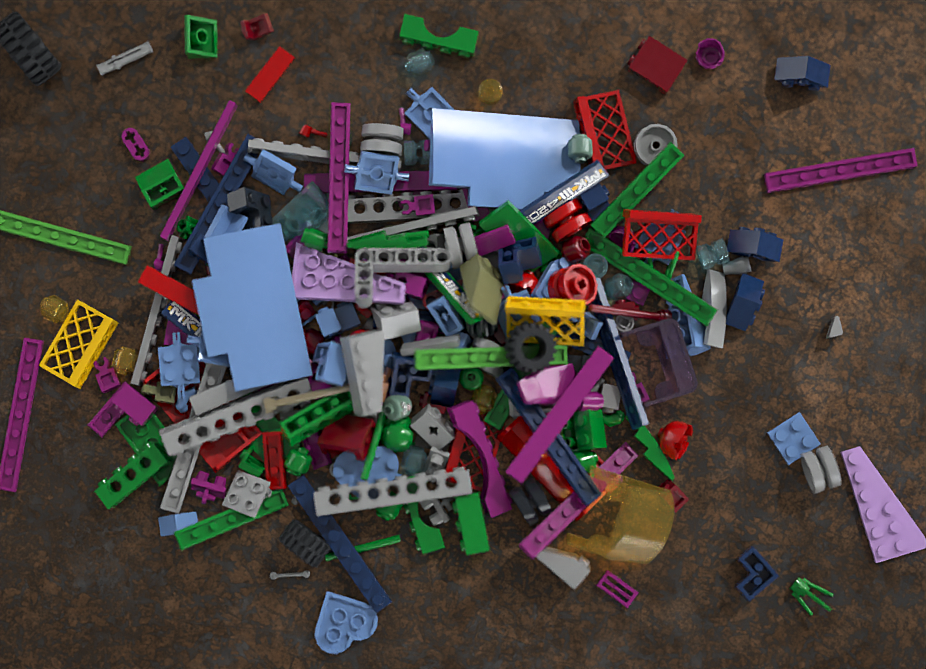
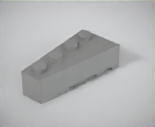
M371 330L340 338L354 413L356 415L365 416L382 411L385 330Z

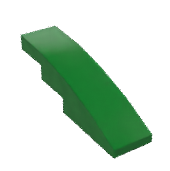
M386 230L350 239L347 242V246L355 249L418 248L428 246L429 240L427 234L408 239L406 232L387 237Z
M626 415L624 418L629 422L628 416ZM645 426L637 429L638 431L633 437L647 449L642 455L672 481L675 477L657 441Z

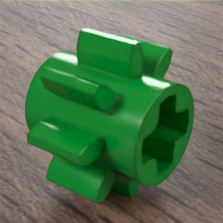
M186 216V220L181 219L177 224V231L180 233L179 237L188 240L199 220L190 216Z

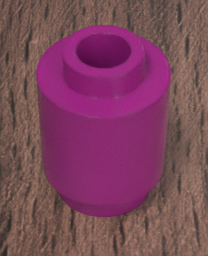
M589 391L577 410L585 411L590 409L597 411L602 409L604 405L603 395L597 391Z

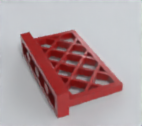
M619 90L577 97L573 103L577 119L579 120L580 132L592 140L593 155L588 159V164L590 165L598 159L603 165L602 157L605 153L614 159L611 165H603L606 170L636 164L637 161ZM610 96H615L617 104L614 108L605 103L606 99ZM595 100L600 104L596 112L589 108L588 101ZM602 106L612 111L607 119L598 114ZM613 113L621 118L619 126L609 121ZM595 117L605 122L601 130L594 127L593 121ZM607 124L616 129L612 137L602 132ZM618 131L625 135L626 140L623 145L614 139ZM600 135L609 140L605 148L598 144ZM611 142L620 147L617 155L607 150ZM622 150L630 154V161H623L619 158Z
M623 209L625 225L622 256L673 259L675 253L679 251L678 260H695L698 223H701L702 215ZM631 222H637L641 227L634 235L630 231ZM651 223H654L658 230L651 236L646 228ZM669 224L673 225L676 229L670 237L664 231ZM686 226H692V234L686 238L682 230ZM644 231L648 239L641 245L636 237ZM662 233L666 240L659 246L654 238ZM677 234H680L684 241L677 247L672 239ZM634 240L639 248L634 252H628V245ZM652 241L657 249L649 254L644 247ZM670 243L674 250L669 255H666L662 248ZM685 244H688L690 247V256H684L680 251Z
M479 411L478 415L484 420V416L486 417L487 413ZM483 421L490 433L486 438L492 437L495 443L491 452L493 457H496L500 440L497 437L503 432L504 426L501 431L496 430L492 432L489 425ZM455 428L454 439L451 440L448 449L450 455L444 470L446 473H451L453 468H457L458 463L461 464L460 467H465L475 462L479 471L470 476L471 488L482 491V487L475 486L471 479L480 473L483 477V469H481L477 462L480 456L475 458L470 449L474 444L468 445L465 439L466 435ZM468 450L473 459L463 464L460 459L461 453ZM453 477L446 479V482L457 484Z

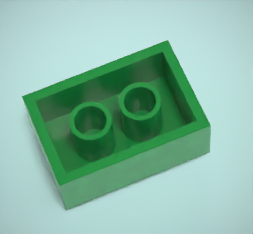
M474 493L455 497L456 501L452 502L454 513L459 514L460 520L456 521L458 532L463 534V539L460 540L462 552L466 551V555L489 551L479 494Z

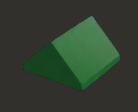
M184 15L185 54L188 59L217 58V20Z

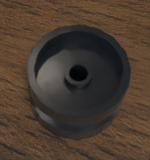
M530 478L524 482L527 495L518 486L510 490L509 493L529 527H532L539 523V518L535 513L536 510H538L543 518H547L553 511L541 487H538L535 480Z

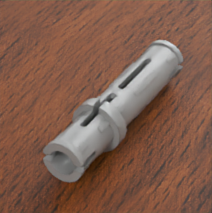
M147 41L118 56L113 55L111 59L96 66L101 76H104L115 69L120 70L122 66L153 53V50Z

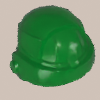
M407 416L392 421L387 417L380 437L381 443L393 452H404L409 447L415 445V442H413V432L409 428L411 427L412 419Z

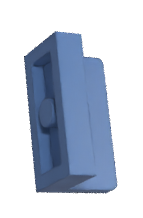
M221 205L204 237L242 231L248 218L241 214L231 213L228 206Z

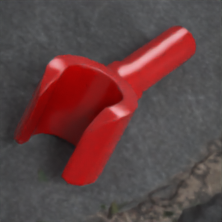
M304 125L300 131V134L306 138L311 133L327 137L326 132L313 129L309 125Z

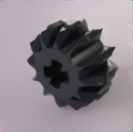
M485 319L471 325L467 321L465 322L466 331L473 338L479 337L481 339L482 337L494 335L498 331V321L495 325H492Z

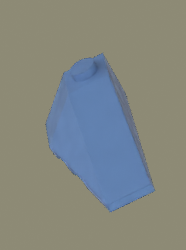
M684 274L671 279L691 292ZM666 301L667 305H669L668 310L672 313V321L667 325V334H664L667 359L693 356L711 349L710 346L703 344L706 326H702L701 322Z

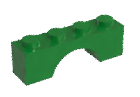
M404 14L399 37L407 45L420 44L424 49L432 50L433 47L440 49L439 51L442 53L450 54L454 52L458 53L460 57L469 58V56L474 57L479 31L460 27L457 32L449 37H436L426 29L423 18Z
M408 484V493H416L418 490L417 484ZM419 502L403 504L406 514H410L412 521L409 522L412 533L416 532L418 540H415L418 552L422 551V554L445 548L440 529L429 527L421 520L418 513Z

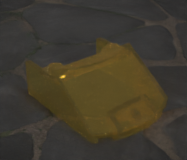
M590 466L589 476L606 481L607 496L612 500L621 502L610 538L595 534L588 540L567 533L566 545L603 556L604 559L648 564L661 551L671 532L674 519L672 492Z

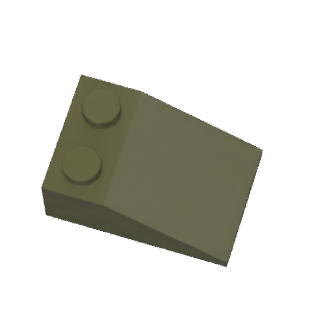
M476 254L459 266L469 308L489 323L495 325L503 295L501 288L505 285L499 268H495L488 259H483L480 255Z

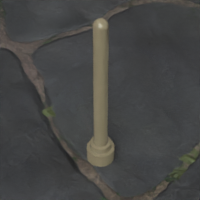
M348 383L343 386H335L277 400L275 398L271 399V397L263 398L265 411L268 414L277 410V407L348 392L350 387Z

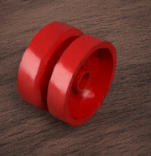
M578 198L562 205L542 220L547 229H552L559 225L552 233L556 243L574 236L592 222L587 212L576 215L583 207Z
M575 264L558 269L551 274L548 280L550 299L583 300L585 305H588L597 295L598 284L596 277L586 265Z

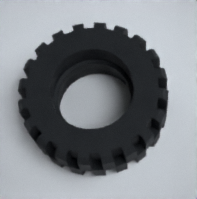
M12 12L0 22V44L35 86H41L61 69V64L18 12Z

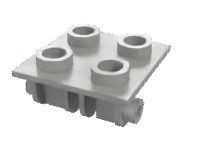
M238 470L222 505L255 518L263 499L270 497L272 494V490L269 488L271 482Z

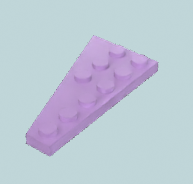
M296 242L292 271L296 299L356 302L355 264L323 254L316 249H310ZM373 273L372 303L404 305L406 285L389 277ZM362 276V277H360V279H361V280H366V279H368V277H367V276ZM361 294L360 297H361V298H366V297H368V295H367V294Z
M859 446L840 452L875 563L926 548L925 536L862 448Z

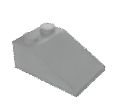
M547 546L536 556L574 589L591 569L590 561L585 556H578L575 553Z

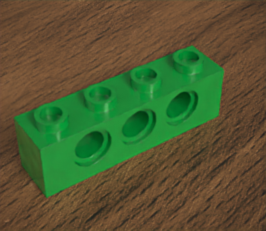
M351 392L326 396L280 422L281 432L289 445L292 447L353 412Z
M150 442L142 448L143 452L138 456L135 454L130 457L125 467H118L112 472L113 476L110 479L105 478L97 484L99 488L94 492L107 509L114 508L172 461L159 442L153 444ZM145 457L150 459L151 464L149 467H146L143 463ZM130 469L134 470L136 473L134 479H131L129 477ZM115 481L121 484L120 491L114 488Z

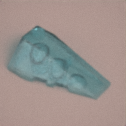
M312 181L272 218L273 225L281 224L284 242L302 235L305 228L316 229L328 220L329 202L325 193Z

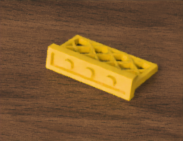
M507 297L505 306L507 338L510 336L508 333L514 330L515 326H521L520 324L525 320L528 323L540 325L543 322H547L551 326L549 333L556 330L561 335L559 338H553V341H557V345L584 346L585 301ZM511 314H519L522 318L516 322L511 317ZM539 315L542 319L536 323L530 316ZM551 316H558L561 320L555 324L549 318ZM571 317L580 318V322L574 325L568 319ZM564 322L571 328L567 332L559 328ZM575 331L580 336V340L572 339L568 335ZM533 336L526 338L523 342L539 344Z
M77 299L39 366L74 387L81 389L94 367V361L98 360L119 323ZM81 305L86 309L87 316L77 318L76 312ZM96 316L104 318L100 326L93 328L91 318ZM88 319L90 329L81 331L79 322ZM75 323L77 333L68 335L67 327ZM91 332L92 340L84 344L82 334ZM78 336L80 345L71 348L69 338ZM66 340L68 349L58 352L57 345L59 341ZM81 349L83 354L81 359L74 361L72 351ZM69 352L71 362L61 365L59 355ZM56 356L58 366L52 368L46 366L49 358ZM72 365L73 372L70 378L64 376L62 368Z

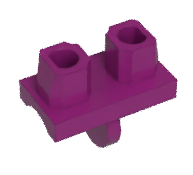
M199 471L196 478H192L191 490L197 491L196 497L202 498L201 504L206 505L208 500L215 501L216 497L225 499L226 478L216 476L214 484L207 482L209 474Z

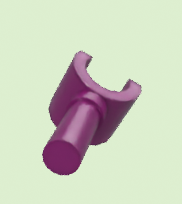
M400 108V127L404 128L403 134L410 135L411 124L405 123L404 108Z
M159 244L158 255L154 261V267L158 271H162L164 261L161 260L163 244Z

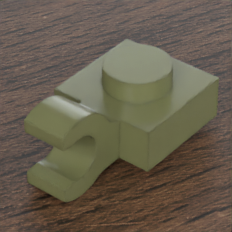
M158 381L156 386L144 384L141 394L154 395L155 402L173 405L177 387L161 386V382Z

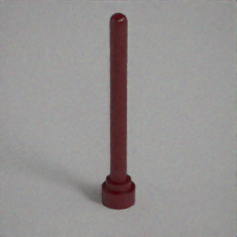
M594 304L588 307L590 312L656 320L660 325H669L672 321L670 310L662 309L657 312H648Z

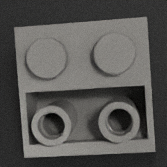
M405 296L404 305L381 303L370 305L377 330H385L384 340L421 331L418 309L407 296Z

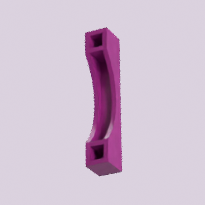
M466 400L447 408L453 427L460 430L471 440L481 458L484 479L479 499L485 515L493 518L512 510V499L504 488L506 483L497 469L499 468V463L496 457L492 455L491 450L493 447L490 440L485 436L486 427L483 421L479 419L477 404Z

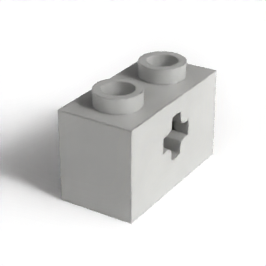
M428 404L412 417L410 426L429 445L435 447L438 451L454 439L455 427H453L450 421H446L441 416L437 408H433Z

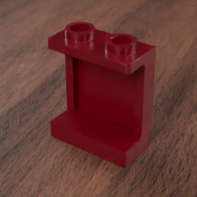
M649 36L647 40L643 39L637 47L640 50L636 56L632 55L627 63L629 65L628 71L638 74L660 88V92L666 95L688 60Z
M346 415L324 428L322 434L318 437V446L322 454H327L329 449L354 453L357 460L364 461L376 424L374 419Z

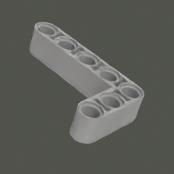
M362 248L358 250L355 255L356 304L362 308L369 307L372 304L373 272L442 273L448 271L451 266V253L443 248ZM364 258L368 259L367 262H361L360 260ZM384 258V259H387L388 261H387V262H381V261H379V260ZM404 258V259H407L408 261H406V262H400L399 260ZM419 259H426L427 261H426V262H420V261H418V260H419ZM445 259L446 262H439L438 260ZM367 276L368 279L361 280L360 277ZM367 294L368 297L361 298L360 295Z

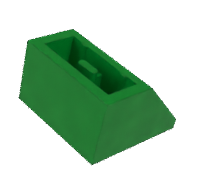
M169 159L135 177L143 195L153 210L179 197L184 189V185Z
M588 409L574 412L561 429L560 435L572 452L607 448L602 410L593 411Z

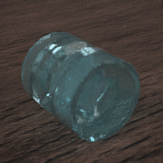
M414 140L404 141L405 166L416 165L417 162H420L421 165L430 164V151L424 150L425 140H420L418 143ZM422 148L423 156L417 157V149Z
M723 239L712 241L711 245L706 243L696 247L697 256L703 270L714 267L715 263L722 265L730 262L728 250Z
M596 253L586 257L582 264L586 265L592 270L595 277L600 279L604 277L608 269L605 257Z

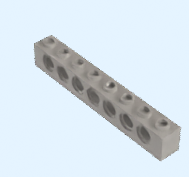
M443 190L439 191V194H433L434 201H440L442 206L440 209L435 210V214L416 216V211L409 215H403L402 211H407L409 205H403L404 207L400 212L394 211L393 205L402 200L414 202V196L432 194L431 191L420 192V195H413L411 192L401 193V196L382 194V197L376 198L375 195H363V198L357 199L355 196H348V224L416 221L466 209L468 206L463 190H458V193ZM453 199H457L461 205L459 208L454 209L450 206V202ZM378 203L383 204L385 207L381 213L374 211V206ZM359 204L365 206V211L362 214L355 212V207ZM489 208L490 213L494 211V208Z
M307 377L280 382L159 430L168 455H180L185 449L190 447L195 449L208 440L210 442L216 441L223 434L236 433L239 430L238 428L243 426L251 427L257 423L256 421L271 419L275 416L274 414L281 411L286 413L299 404L300 406L309 404L311 400L277 407V410H274V412L266 414L263 398L271 397V399L286 398L290 391H296V395L312 392ZM254 405H259L260 410L258 412H251V408ZM241 412L242 417L239 420H234L233 415ZM217 420H224V424L221 427L214 426ZM199 427L206 428L203 434L196 433ZM179 435H188L185 441L178 440Z
M465 467L453 468L451 473L439 470L434 471V475L426 476V473L414 474L415 478L407 479V475L395 477V481L389 482L387 478L377 479L375 484H368V481L357 482L355 487H349V484L337 485V489L330 490L329 487L318 488V492H314L317 516L472 494L469 470H465ZM453 477L456 479L457 484L454 488H448L445 485L447 478ZM429 480L436 481V490H427L426 483ZM410 483H415L418 486V490L414 494H410L407 491V486ZM390 486H397L399 490L395 497L388 495V488ZM373 488L379 491V496L375 500L370 499L368 496L369 491ZM353 491H357L360 495L357 502H351L349 499V495ZM333 494L340 496V503L337 505L330 503V497Z

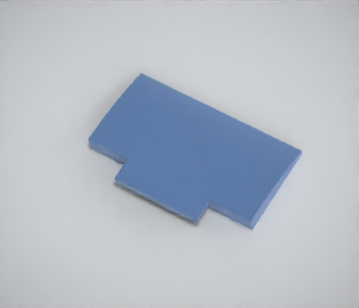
M432 108L429 186L468 188L469 207L498 208L509 200L518 210H521L581 171V164L575 163V160L568 157V140L573 135L579 134V120Z
M281 224L203 238L211 277L192 280L208 357L228 353L236 392L312 376Z

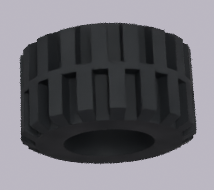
M523 323L521 326H515V330L508 333L510 335L509 338L505 339L507 346H504V350L507 351L505 356L510 359L509 363L518 370L531 373L541 372L544 368H548L550 366L549 362L555 360L553 354H557V349H554L557 341H553L555 337L553 333H549L550 330L540 324ZM534 336L539 343V351L534 358L527 359L523 355L522 344L526 338Z
M294 519L278 537L281 544L311 567L317 568L331 550L326 541L300 521Z

